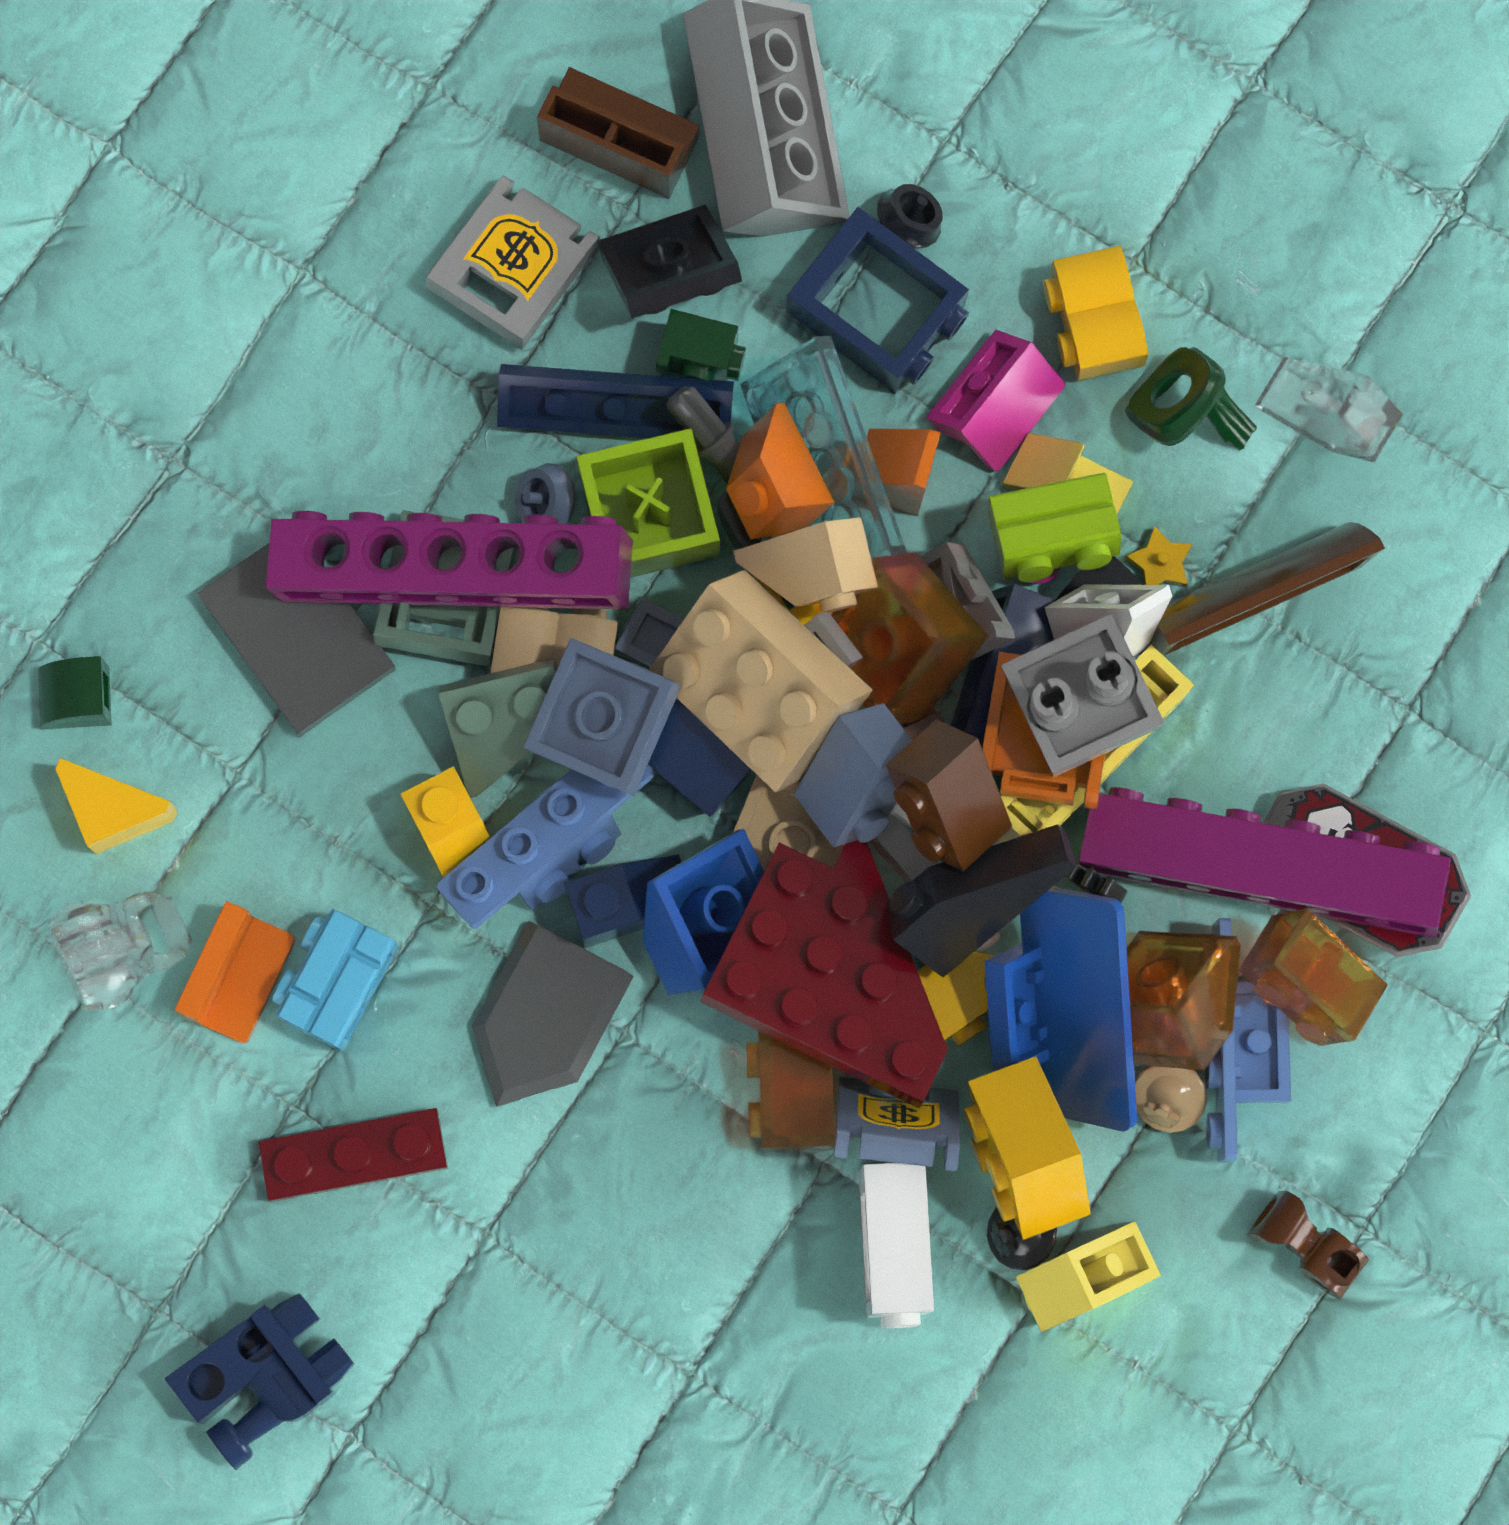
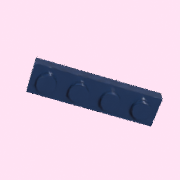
M501 364L498 381L497 427L653 438L684 430L667 409L668 399L684 386L696 388L722 422L729 421L731 423L734 381H705L694 378Z

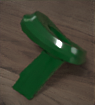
M1195 347L1178 348L1166 357L1134 393L1125 409L1127 417L1134 425L1156 442L1166 446H1174L1184 441L1205 417L1209 419L1224 442L1230 441L1239 451L1244 449L1251 434L1257 429L1254 422L1226 392L1224 388L1226 377L1223 368ZM1181 375L1191 377L1189 392L1179 403L1169 408L1160 409L1155 407L1154 400L1165 393Z

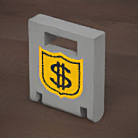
M503 175L426 276V288L523 350L598 247L597 241L600 240V236L589 231L579 244L575 243L573 240L580 232L581 224L525 188H521L512 201L508 200L507 198L514 187V181ZM470 271L516 300L506 314L465 289L470 282Z

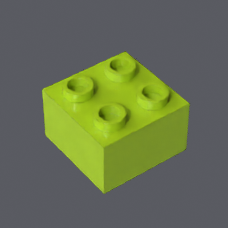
M691 428L576 456L578 474L589 516H602L616 520V525H621L633 539L630 578L720 556V538Z

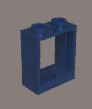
M857 207L787 294L786 313L896 394L906 380L915 385L924 375L934 360V356L928 352L939 338L943 336L948 341L951 340L964 324L969 315V312L964 309L969 289ZM868 245L942 299L897 358H894L822 304Z

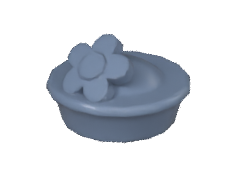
M545 463L527 472L518 484L515 497L516 510L521 521L522 517L527 515H544L556 518L558 524H568L574 511L576 497L574 484L569 473L559 464Z

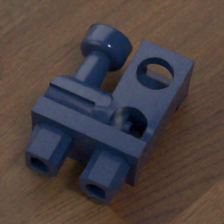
M300 1293L279 1303L273 1309L266 1305L262 1306L248 1319L234 1327L164 1378L197 1423L205 1424L247 1388L251 1390L259 1402L237 1423L233 1425L228 1419H221L206 1431L211 1441L235 1470L252 1458L253 1451L249 1446L250 1443L281 1423L297 1422L308 1416L320 1405H323L335 1395L331 1388L339 1383L355 1365L335 1338L309 1358L295 1342L296 1338L321 1320Z

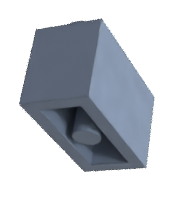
M884 703L839 715L794 793L797 800L832 847L856 840L865 843L879 836L888 826L889 820L887 818L897 803L893 795L896 788L886 764L905 748L912 739Z

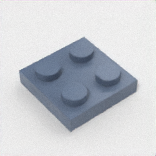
M570 638L523 748L634 796L682 685Z

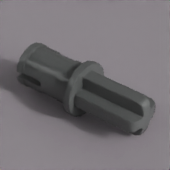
M684 386L668 399L667 409L684 430L692 429L698 456H705L726 484H728L740 443L732 434L734 426L729 421L722 422L696 388Z

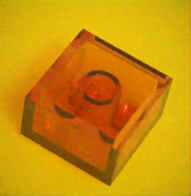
M916 552L874 557L872 564L878 588L855 594L856 606L834 611L831 615L863 657L851 668L873 690L863 705L868 708L884 703L899 724L922 720L926 718L989 635Z

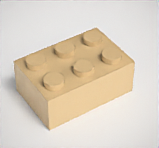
M746 570L708 584L649 669L653 673L681 684L677 699L774 792L803 779L837 717L859 710L873 691Z

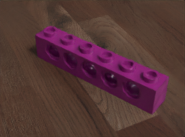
M295 511L292 513L291 519H272L266 589L282 602L398 605L400 603H409L410 605L628 610L633 539L621 525H616V520L608 517L586 516L581 518L580 524H558V520L554 517L527 515L522 517V523H500V519L492 515L468 514L464 516V522H442V518L438 515L410 513L406 515V521H384L385 517L377 513L352 512L349 514V520H327V515L320 512ZM344 544L346 551L342 561L336 566L326 568L324 566V559L327 552L336 545ZM403 546V556L400 562L392 568L382 569L381 560L384 553L391 547ZM461 547L462 553L459 562L450 569L439 570L438 564L441 555L449 548ZM510 548H519L520 557L516 565L506 571H497L496 562L500 554ZM568 549L579 551L578 561L572 569L566 572L554 571V563L560 553Z

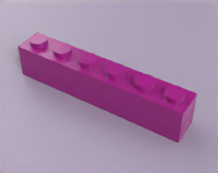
M1110 787L1108 795L1099 793L1097 809H1089L1079 863L1087 870L1091 868L1102 876L1437 938L1451 863L1450 857L1439 856L1441 849L1437 846L1415 841L1405 842L1403 849L1379 845L1381 839L1379 836L1355 830L1345 831L1344 838L1320 834L1321 827L1319 825L1302 820H1285L1284 827L1260 823L1261 815L1242 809H1226L1225 816L1202 812V804L1181 798H1168L1166 805L1143 801V793L1121 787Z

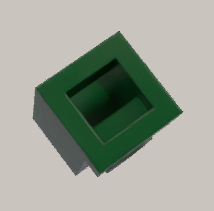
M670 309L656 360V376L669 377L670 371L679 373L681 378H694L705 381H728V379L738 381L747 347L737 345L739 326Z

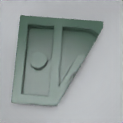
M555 658L439 686V699L464 784L470 798L480 795L531 752L523 747L557 671Z

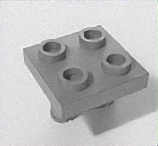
M1112 613L1001 665L1053 777L1165 726L1164 720Z

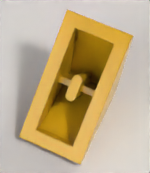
M62 758L59 759L55 770L85 843L95 854L174 822L178 810L166 799Z

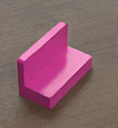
M995 329L930 411L926 419L938 432L965 442L987 468L999 471L1064 389L1065 383L1032 342Z

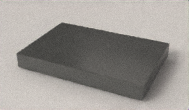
M269 542L197 592V595L296 733L301 737L394 672L396 667L382 647L374 644V636L350 603L282 602L267 590Z

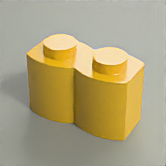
M1121 245L1053 260L1050 273L1051 278L1043 279V289L1049 312H1059L1065 332L1057 333V345L1063 367L1073 366L1077 381L1145 366L1148 358V348Z

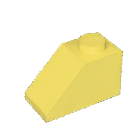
M1134 1221L1016 1276V1279L1024 1294L1029 1310L1033 1313L1040 1331L1043 1332L1160 1277L1161 1274Z

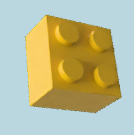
M1037 1057L1026 1059L968 1081L972 1105L964 1108V1114L973 1136L970 1139V1143L981 1172L989 1171L995 1186L991 1188L1002 1220L1006 1222L1014 1219L1022 1239L1025 1240L1091 1215L1081 1152Z

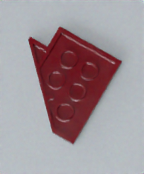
M859 840L845 844L834 868L779 842L700 1002L919 1109L948 1051L911 953L893 940L885 903L889 901V897L868 843H861Z

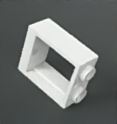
M902 1163L863 1165L858 1174L867 1318L880 1317L881 1329L917 1327V1325H921L920 1315H927L934 1311L926 1166Z

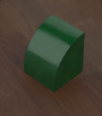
M101 656L54 661L38 669L41 730L112 725L110 669Z

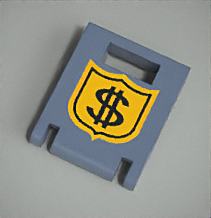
M840 1077L836 1102L834 1158H847V1150L851 1141L850 1136L861 1138L859 1159L933 1167L935 1146L944 1147V1170L957 1171L960 1153L958 1090L930 1087L919 1109L859 1079Z

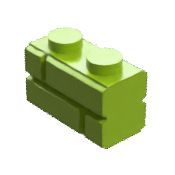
M1105 472L989 496V520L1004 579L1018 576L1022 582H1035L1049 577L1053 573V569L1076 564L1078 569L1093 570L1107 565L1112 560V557L1120 555L1121 529Z

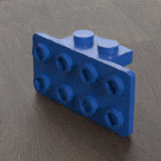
M1052 887L1020 913L1022 943L985 961V989L987 991L990 1027L989 1045L991 1047L993 1072L1036 1056L1064 1118L1124 1132L1137 1123L1124 908L1120 901L1115 898Z

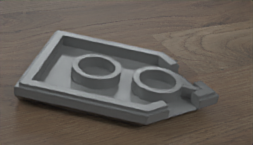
M528 921L472 1025L496 1107L551 1089L577 1083L634 976L542 926Z

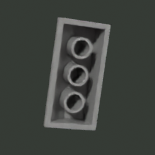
M707 0L684 12L688 49L692 60L698 93L697 98L702 115L707 153L711 164L722 230L764 237L845 223L850 215L810 4L792 0Z

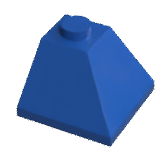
M744 829L731 833L647 882L643 943L668 995L706 989L764 873Z

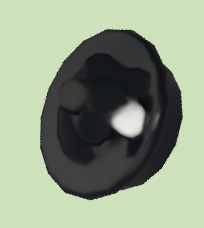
M903 184L881 195L877 202V216L883 226L913 248H927L936 243L941 234L943 214L939 202L930 192L914 184Z
M997 1207L988 1221L987 1240L990 1251L1000 1263L1010 1269L1028 1270L1039 1266L1050 1256L1056 1244L1057 1228L1023 1240L1014 1219L1004 1222Z

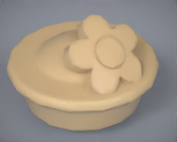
M1172 1060L1155 1062L1145 1068L1135 1081L1137 1112L1144 1122L1156 1130L1168 1133L1184 1131L1195 1125L1205 1112L1207 1102L1205 1084L1197 1072L1184 1063Z

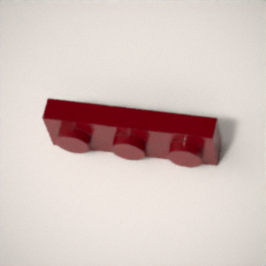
M437 1108L258 1141L269 1202L448 1169Z

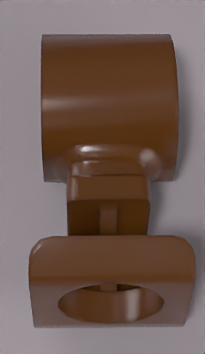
M1278 1191L1246 1235L1256 1242L1286 1244L1285 1247L1301 1258L1298 1270L1320 1289L1341 1300L1369 1261L1368 1257L1337 1230L1327 1227L1321 1233L1316 1231V1226L1311 1223L1307 1216L1303 1201L1289 1191Z

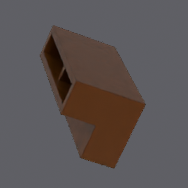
M571 67L568 68L559 88L552 85L537 116L539 139L541 142L670 199L700 137V125Z

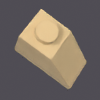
M861 517L824 521L733 551L738 565L796 607L820 603L822 613L834 612L856 606L855 594L878 588Z

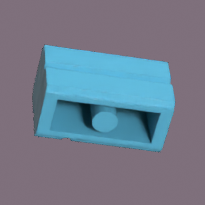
M331 909L326 920L317 916L308 928L301 944V949L308 952L297 973L290 969L287 970L275 990L272 1001L280 1005L275 1016L301 1032L340 1052H344L399 948L398 944L390 937L363 925L335 909Z

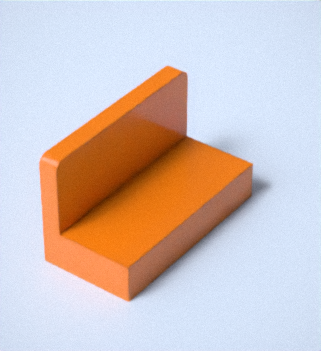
M226 901L174 1010L188 1020L237 1042L246 1044L252 1036L296 941L295 937L289 932L253 917L248 910Z

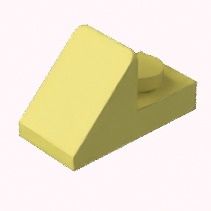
M1028 433L1002 486L1011 491L1105 472L1112 494L1113 505L1118 514L1134 481L1081 456L1085 445L1080 442Z

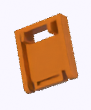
M999 652L982 750L992 775L1003 776L1000 795L1073 806L1075 789L1079 787L1086 789L1084 793L1085 808L1097 809L1106 753L1053 777L1001 666L1021 655Z

